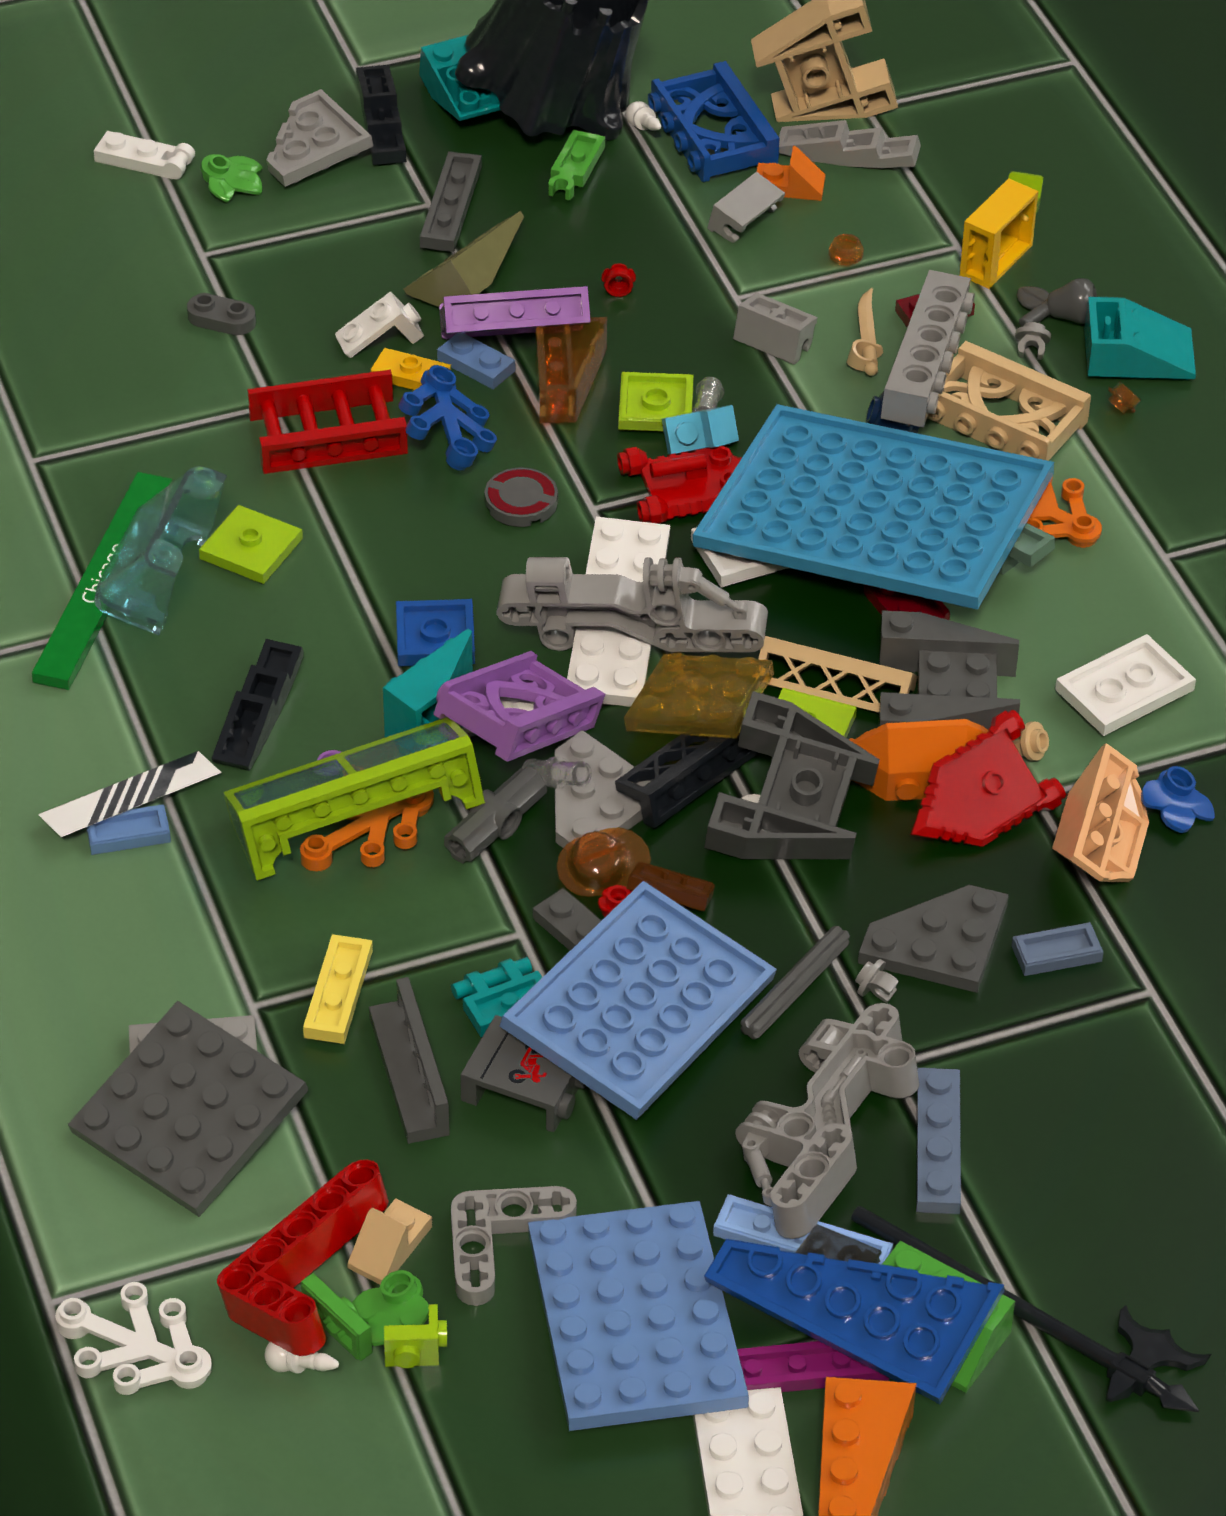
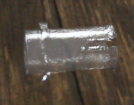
M706 377L697 384L695 389L697 399L692 412L717 408L718 401L724 395L722 383L717 378Z

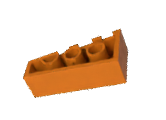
M826 1377L818 1516H878L884 1496H886L893 1468L903 1446V1439L913 1417L917 1383Z

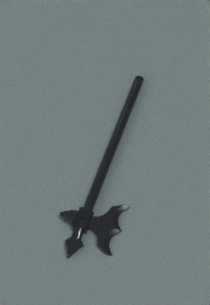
M859 1205L854 1210L851 1217L852 1221L886 1241L893 1243V1245L896 1246L899 1241H902L982 1284L988 1285V1282H992ZM1005 1289L1003 1295L1015 1300L1014 1315L1108 1369L1106 1377L1110 1378L1111 1381L1107 1401L1113 1402L1128 1398L1133 1392L1142 1397L1145 1391L1160 1398L1163 1408L1199 1412L1181 1384H1166L1156 1377V1371L1153 1369L1161 1366H1171L1188 1371L1205 1365L1212 1354H1193L1183 1350L1174 1342L1169 1329L1156 1330L1139 1325L1132 1319L1127 1305L1120 1309L1118 1332L1127 1339L1132 1353L1130 1356L1123 1352L1117 1354Z

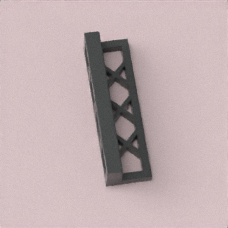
M409 977L396 979L397 1001L369 1006V1018L406 1140L410 1144L448 1136L449 1105Z

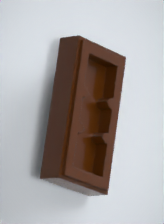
M640 861L630 874L626 889L634 890L642 881H645L676 903L705 911L713 896L715 884Z

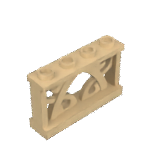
M965 341L958 348V354L953 358L950 373H946L943 393L939 394L935 414H928L927 418L1000 451L1049 461L1077 429L1081 430L1088 422L1091 394ZM961 377L967 380L968 383L959 382L958 379ZM950 391H960V392H955V393H953V394H951V395L948 394V393H946V392H950ZM982 397L1009 398L1019 403V407L1024 414L999 416L991 413L986 408ZM1057 419L1060 422L1057 426H1055V424L1051 421ZM1038 426L1046 429L1049 435L1046 437L1039 434Z

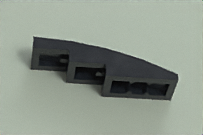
M390 66L356 67L365 130L371 135L373 147L369 148L372 164L407 162L406 148L402 136V124L397 107V93Z
M265 639L257 664L250 666L242 691H236L211 758L213 762L245 770L251 769L263 749L291 690L304 656L301 646Z

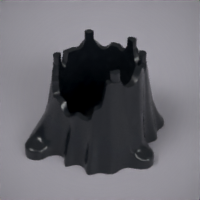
M495 0L490 10L478 20L475 28L467 36L465 41L467 52L459 59L455 69V76L458 81L467 87L487 89L495 93L499 99L500 110L516 120L521 130L528 136H537L543 132L563 135L567 127L577 126L592 134L605 136L607 141L617 139L623 127L621 112L626 111L629 106L632 60L649 0Z

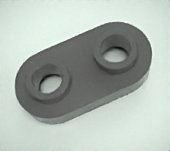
M200 293L192 297L187 303L188 320L197 327L232 335H244L251 332L256 326L255 309L249 303L209 293Z

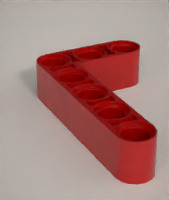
M367 1159L358 1160L347 1165L221 1271L217 1278V1284L228 1317L233 1322L294 1355L307 1356L317 1352L324 1346L326 1335L315 1301L310 1296L294 1289V1287L360 1232L367 1213L371 1208L383 1212L388 1207L389 1200L377 1163Z

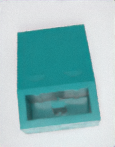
M468 35L421 47L419 76L431 98L459 121L500 110L499 99L495 93L487 89L467 87L458 81L455 76L458 61L467 52L465 41Z
M1088 297L1084 327L1088 376L1196 379L1191 328L1126 298Z
M466 629L455 638L447 640L442 647L429 656L421 658L413 667L400 676L392 678L383 687L385 738L439 720V718L434 716L437 705L436 695L439 688L446 681L473 672L472 631L470 629ZM415 742L394 748L403 756L419 751Z

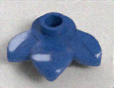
M1172 766L1168 770L1162 771L1157 780L1146 782L1142 788L1141 801L1143 805L1160 810L1163 822L1175 832L1185 833L1189 831L1195 821V817L1206 821H1213L1215 818L1211 801L1205 795L1195 790L1196 781L1194 776L1183 767Z

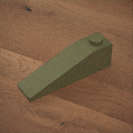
M519 211L498 223L467 246L446 258L443 263L421 275L403 288V290L411 297L438 307L443 303V297L480 294L481 291L492 284L524 215Z

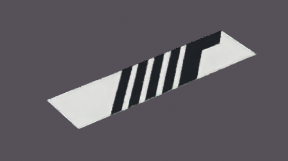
M196 751L38 815L60 837H63L222 772L199 751Z

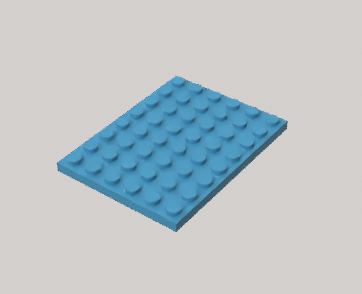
M777 404L693 533V546L978 610L1054 475V462Z

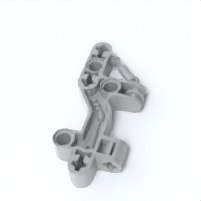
M529 557L526 563V574H512L503 579L497 606V616L502 622L509 625L537 626L542 644L556 651H564L573 646L576 626H610L670 652H756L764 646L768 610L763 604L756 601L730 599L728 592L702 577L699 569L683 567L681 558H674L673 564H668L666 558H660L658 564H654L651 557H646L643 563V582H636L618 574H573L568 557ZM698 592L710 600H694L689 596V593Z
M879 1003L869 1006L854 1024L828 1018L823 1019L799 1049V1057L802 1063L808 1069L815 1072L807 1084V1102L799 1107H789L769 1101H759L752 1108V1113L747 1116L745 1122L741 1123L736 1129L735 1135L742 1146L744 1160L750 1167L756 1185L763 1189V1202L766 1205L772 1206L776 1231L785 1238L794 1239L807 1235L854 1175L857 1163L850 1118L870 1091L893 1098H906L913 1095L919 1088L915 1049L912 1045L902 1041L899 1012L890 1004ZM764 1158L788 1167L774 1187L770 1185L772 1176Z

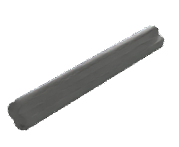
M839 926L831 927L741 1020L742 1033L748 1035L751 1039H758L849 945L848 938L850 935L848 931L842 930Z

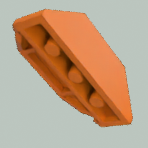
M967 719L886 723L863 733L856 739H849L880 759L873 786L857 781L854 782L885 801L925 798L924 791L925 787L929 785L927 781L933 763L947 754L952 755L955 753V749L960 746L965 747L968 741L971 739L976 740V736L981 733H987L988 729Z

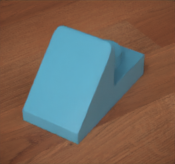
M733 405L661 418L668 454H677L702 448H714L739 441Z

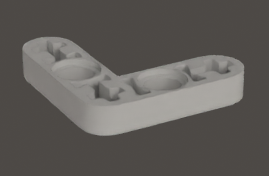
M548 1186L474 1190L462 1192L455 1196L451 1203V1227L457 1297L462 1302L474 1306L490 1301L495 1292L492 1234L528 1232V1222L559 1220L576 1216L577 1200L575 1194L565 1187ZM512 1204L520 1205L526 1210L517 1217H510L502 1212L506 1206ZM533 1205H538L539 1214H533ZM552 1205H561L562 1211L554 1212ZM466 1210H474L475 1226H467ZM471 1241L479 1242L485 1247L483 1251L477 1254H468L461 1249L465 1243ZM479 1269L480 1286L471 1287L470 1270Z

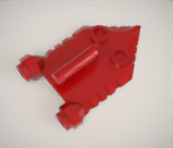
M724 446L698 449L692 453L686 451L679 453V455L675 453L667 455V457L658 456L655 459L648 458L646 452L638 447L623 449V452L617 453V463L621 475L634 476L641 474L650 496L644 497L643 501L637 502V513L640 522L662 523L672 520L677 516L680 518L688 514L691 516L699 514V512L707 513L742 457L733 455L731 450Z
M1005 710L994 716L987 733L979 734L976 736V740L971 739L966 743L965 747L960 746L955 749V753L952 755L947 754L933 763L927 781L929 785L925 787L924 791L925 798H922L920 804L922 808L918 810L910 835L933 839L941 837V840L945 841L952 839V842L960 843L964 841V844L983 847L998 838V834L1001 832L1006 833L1012 829V825L1017 826L1020 824L1023 818L1028 819L1031 817L1034 811H1051L1062 804V799L1066 797V793L1061 783L1056 778L1049 780L1046 778L1037 783L1012 742L1020 737L1021 732L1025 730L1023 719L1015 710H1010L1009 712Z

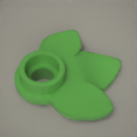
M211 154L203 158L200 167L202 177L208 183L210 192L224 202H229L234 196L235 191L254 195L262 194V182L257 174L263 170V167L254 159L245 156L227 158L220 154Z
M397 1270L389 1273L384 1277L379 1288L365 1290L352 1301L358 1315L371 1326L372 1346L384 1345V1326L424 1325L428 1319L429 1304L422 1297V1284L409 1271Z

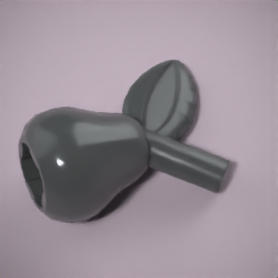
M1077 278L1050 293L1039 287H1020L1017 291V299L1023 307L1031 310L1019 319L1020 326L1023 327L1028 322L1039 323L1048 315L1076 324H1085L1088 297H1097L1095 285L1086 278Z

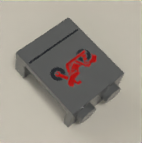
M495 1015L461 1073V1101L477 1106L485 1090L489 1089L546 1109V1130L555 1132L561 1119L567 1120L570 1117L575 1105L577 1090L579 1088L585 1089L586 1085L499 1027L502 1017Z

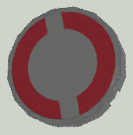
M511 468L495 474L487 482L484 491V503L495 520L509 526L526 527L531 526V521L540 519L541 523L551 517L557 508L558 489L555 481L546 473L532 468Z

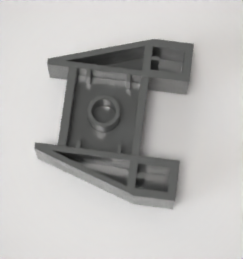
M882 610L879 665L907 672H917L918 678L917 694L881 692L878 727L886 723L967 719L989 729L992 718L1005 710L1007 712L1015 710L1019 714L1020 699L997 698V676L1016 677L1019 640L922 612Z
M753 691L741 725L738 747L772 756L773 759L758 803L719 792L708 824L704 848L740 859H850L857 833L839 828L837 824L851 780L873 786L880 759L792 702Z

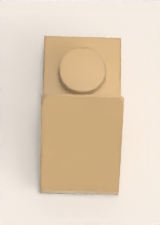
M396 1198L384 1213L371 1208L367 1213L348 1260V1269L380 1285L385 1276L397 1271L430 1231L432 1228V1216Z

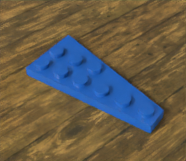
M731 1239L725 1240L704 1275L707 1283L896 1382L917 1383L916 1392L938 1404H941L1005 1291L1004 1284L988 1282V1285L964 1281V1278L947 1275V1278L920 1274L918 1270L849 1259L847 1262L825 1258V1255L808 1252V1255L780 1251L779 1247Z

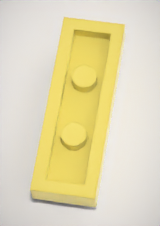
M332 934L304 1022V1038L345 1044L373 952L372 940Z

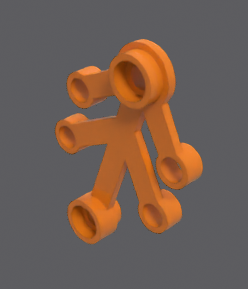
M1052 476L1027 523L1055 538L1067 537L1068 541L1076 547L1086 548L1094 545L1101 536L1102 525L1097 518L1086 512L1083 502L1084 483L1079 479L1069 478L1062 484L1061 496L1065 501H1068L1070 514L1058 507L1052 486ZM1051 520L1057 524L1043 525L1042 521Z
M433 790L350 817L348 820L355 821L325 837L319 834L308 836L300 847L303 867L310 871H323L327 869L333 862L332 851L369 832L368 841L364 842L360 847L361 862L367 867L380 866L385 860L384 841L389 820L401 813V823L393 828V842L400 849L414 847L417 844L416 826L418 817L425 815L433 805Z

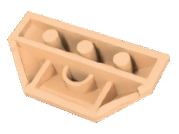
M1106 743L1096 753L1069 791L1052 849L1100 882H1130L1135 876L1149 825L1147 810L1141 801L1142 791L1136 780L1139 777L1137 765Z

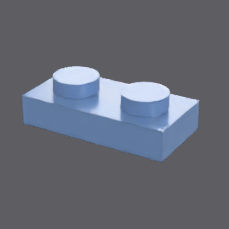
M464 333L455 334L437 349L438 361L451 364V368L491 389H495L516 371L514 359Z

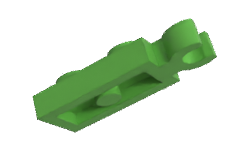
M573 129L551 168V178L548 182L549 196L553 197L557 190H565V200H571L574 197V186L584 187L605 149V136Z

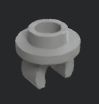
M1028 322L1023 327L1016 329L1015 337L1019 340L1018 356L1023 358L1025 348L1033 345L1038 349L1037 359H1043L1045 344L1051 340V333L1045 329L1044 325Z
M879 959L875 964L868 961L863 966L855 980L860 985L857 991L859 995L864 997L871 990L877 998L888 1003L897 991L895 987L899 981L891 974L883 971L886 965L885 961Z

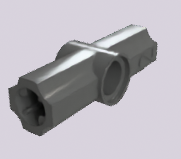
M527 766L525 769L520 768L494 792L484 790L485 803L470 808L469 815L444 836V846L449 850L452 858L462 864L466 861L471 862L497 837L504 840L512 836L520 825L522 815L547 793V783L541 778L537 770Z

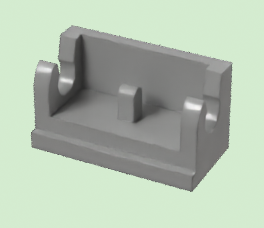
M755 172L713 205L707 229L711 232L715 231L726 240L734 243L739 239V236L730 231L728 226L730 225L740 233L743 232L747 225L766 210L774 212L777 209L775 203L781 202L784 199L785 192L758 172Z
M756 292L738 307L733 339L789 363L796 364L800 359L802 350L808 351L811 346L814 327L817 324L818 317Z

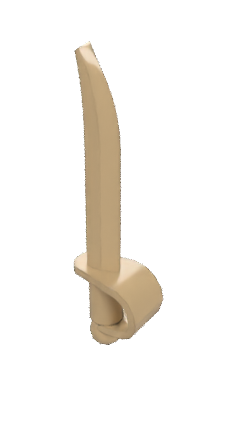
M872 288L863 294L858 303L861 339L853 342L846 362L850 367L865 371L869 376L877 374V358L883 354V347L876 344L872 312Z

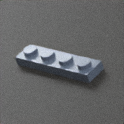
M918 1068L916 1212L960 1214V1070Z

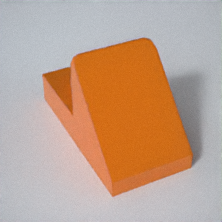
M793 145L790 165L758 162L756 172L784 191V197L822 201L826 174L798 147Z

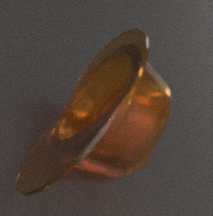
M620 827L588 832L566 844L559 854L557 870L559 879L568 890L576 895L593 897L602 895V891L610 886L622 885L627 887L629 876L636 864L640 861L650 864L651 857L649 848L644 840L633 831Z

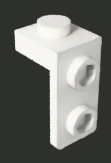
M390 291L338 330L335 336L344 354L351 358L394 325L412 344L421 339L424 334L418 325L421 317L410 303L404 306Z

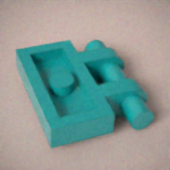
M528 957L516 961L509 958L499 962L497 968L483 973H479L476 970L465 974L464 980L451 984L453 996L455 999L463 998V1010L480 1037H483L495 1015L502 1017L542 978L539 971L532 972V964Z

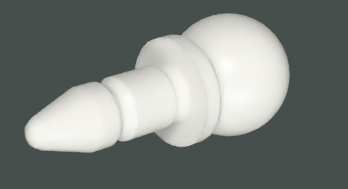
M636 101L627 107L625 117L629 124L636 126L640 130L650 129L651 131L661 129V123L656 118L654 110L646 103Z
M269 1342L265 1349L267 1365L277 1372L291 1371L292 1373L299 1374L306 1368L328 1371L339 1367V1362L326 1353L315 1352L307 1356H298L272 1342Z

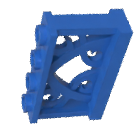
M726 61L714 63L712 70L662 82L659 79L651 81V93L648 94L649 107L660 118L664 131L666 133L669 132L674 139L678 152H682L686 157L690 170L696 172L702 182L710 181L711 176L756 166L758 162L778 163L780 138ZM677 99H678V102H680V103H682V104L676 105V103L674 102V100H677ZM704 109L716 116L731 117V120L725 126L724 133L707 130L694 123ZM735 129H739V130H740V132L736 131V135H733V134H732V131H733V130H735ZM721 148L728 149V151L720 152ZM707 149L714 150L715 154L710 155Z

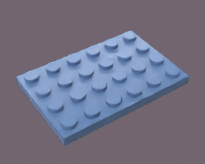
M642 881L502 1016L499 1027L637 1120L773 980L777 969L645 881Z
M700 1201L573 1216L559 1220L528 1222V1235L569 1431L748 1408L749 1395L723 1292L707 1283L704 1277L714 1260Z

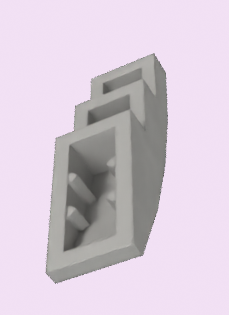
M846 120L785 126L781 128L779 134L780 154L791 156L794 145L813 162L847 167H914L921 147L918 135L885 138L882 127L849 131Z

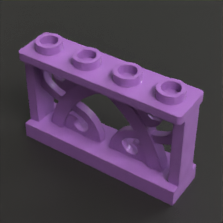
M588 286L443 297V303L439 305L442 339H451L457 333H464L470 337L579 330L583 327V324L590 323Z
M529 651L443 683L436 695L437 705L434 716L439 719L448 717L497 747L495 755L508 762L576 735L581 730L586 731L593 728L605 693L595 687L583 689L536 661L538 655ZM500 697L534 702L533 710L504 708Z

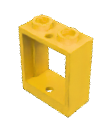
M1008 178L964 221L959 276L971 278L972 282L990 289L1033 246L1038 201L1037 190Z

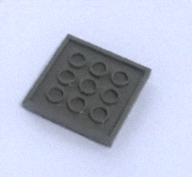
M177 1000L68 1123V1126L73 1134L200 1217L307 1093L308 1087L306 1082Z

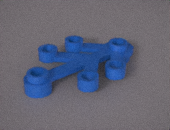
M434 365L423 373L421 377L422 386L413 392H405L398 404L399 409L403 413L412 416L405 430L410 437L423 440L426 438L431 426L442 420L449 444L445 452L446 462L453 469L465 470L466 467H470L473 464L478 450L490 452L493 449L497 437L489 429L483 428L490 416L488 410L481 405L475 404L456 389V376L451 370L440 365ZM434 397L436 405L420 416H416L424 401ZM452 402L455 403L456 405H458V406H459L460 408H462L463 410H465L467 413L464 414L462 411H460L458 408H456V407L452 404ZM460 427L474 436L472 441L462 437Z

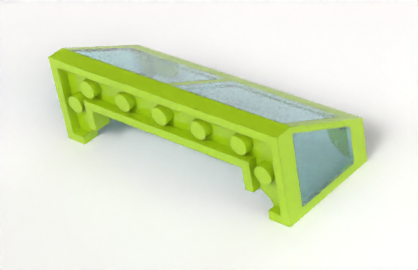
M448 717L223 792L230 821L257 881L276 874L273 864L281 852L284 856L291 854L288 838L436 788L439 789L444 801L452 799L451 795L460 798L466 810L485 803L473 744L468 734Z

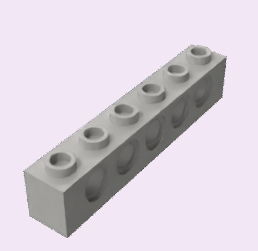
M934 270L928 271L884 389L881 419L924 427L928 414H935L939 394L943 393L946 373H950L953 355L957 353L960 336L965 331L968 314H971L975 293L969 292L971 278Z

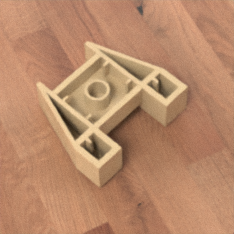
M811 0L751 39L756 67L775 62L784 86V90L771 93L777 122L867 118L898 108L893 82L885 59L851 68L842 43L844 40L872 32L865 0Z

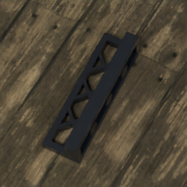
M721 705L615 781L616 790L639 800L643 823L656 828L759 753L738 747L745 713ZM723 721L732 723L729 726L716 727ZM706 741L702 745L689 746L695 742ZM680 760L676 764L663 765L669 761ZM652 780L645 786L636 784L639 781Z

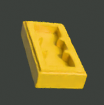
M384 348L371 368V372L391 369L392 385L416 390L422 386L421 377L423 373L429 370L431 366L440 365L451 370V364Z

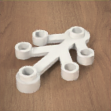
M139 1282L126 1284L120 1293L122 1307L129 1312L135 1332L92 1314L88 1304L78 1298L66 1299L57 1308L55 1313L57 1330L63 1337L78 1339L90 1333L121 1346L104 1352H99L93 1347H84L79 1349L74 1356L75 1370L83 1378H92L101 1371L116 1368L113 1372V1382L115 1390L120 1394L130 1395L137 1392L139 1388L173 1380L179 1387L192 1389L202 1385L211 1373L212 1363L210 1355L205 1349L194 1346L191 1343L185 1325L187 1319L186 1307L181 1300L170 1298L163 1301L159 1306L160 1322L165 1328H169L174 1348L157 1341L147 1310V1289ZM132 1295L141 1296L139 1299L136 1300L128 1299ZM171 1311L179 1312L176 1316L166 1315ZM146 1359L160 1363L141 1370L131 1364ZM86 1360H93V1361H95V1362H94L93 1364H91V1365H83V1364H81L83 1361H86ZM187 1363H194L193 1365L189 1366L184 1365ZM128 1376L134 1378L129 1382L120 1381L122 1378Z

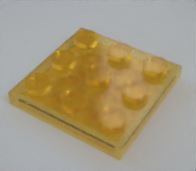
M682 653L663 654L624 717L626 731L737 738L741 731V725L752 692L763 693L774 675L772 660H758L753 657L725 658L718 655L692 656Z

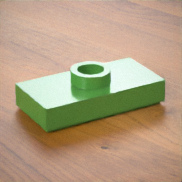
M314 1273L302 1280V1293L310 1296L315 1301L323 1328L357 1360L362 1361L372 1354L371 1326L358 1315L352 1302L346 1297L340 1298Z

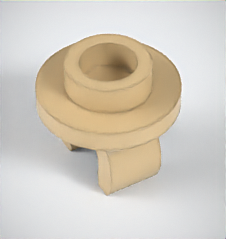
M1034 721L1027 722L1025 730L1021 732V736L1012 742L1021 756H1025L1030 761H1038L1048 749L1049 737L1043 726L1039 722Z

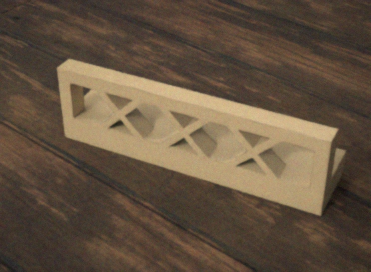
M765 636L764 646L760 650L753 681L879 713L880 703L873 691L887 684L901 688L899 693L909 694L910 691L915 690L918 676L911 672ZM769 655L784 658L791 669L790 672L778 679L764 675ZM792 661L800 662L803 664H801L798 667H795ZM810 666H815L823 669L828 680L812 688L806 686L799 673ZM829 670L839 672V674L833 677ZM847 675L859 677L865 687V690L852 698L844 696L836 683ZM795 676L799 684L788 682L786 680ZM866 679L875 681L877 683L873 684L872 686H869ZM832 685L836 694L824 691V689ZM869 694L873 703L860 699Z

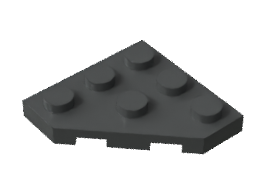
M967 885L869 924L859 951L858 964L865 965L868 961L875 964L877 960L882 959L886 962L884 970L977 993L1008 904L1009 894Z

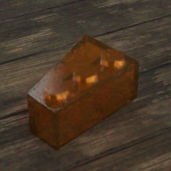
M590 317L589 324L535 327L540 423L577 421L607 350V317Z

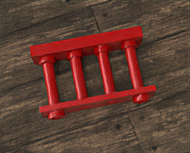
M391 369L247 389L250 421L264 420L267 436L259 437L263 474L408 454L405 417L390 419L386 402H393ZM371 405L376 421L354 424L350 407ZM336 410L340 426L318 429L314 412ZM300 415L304 431L282 434L278 417Z

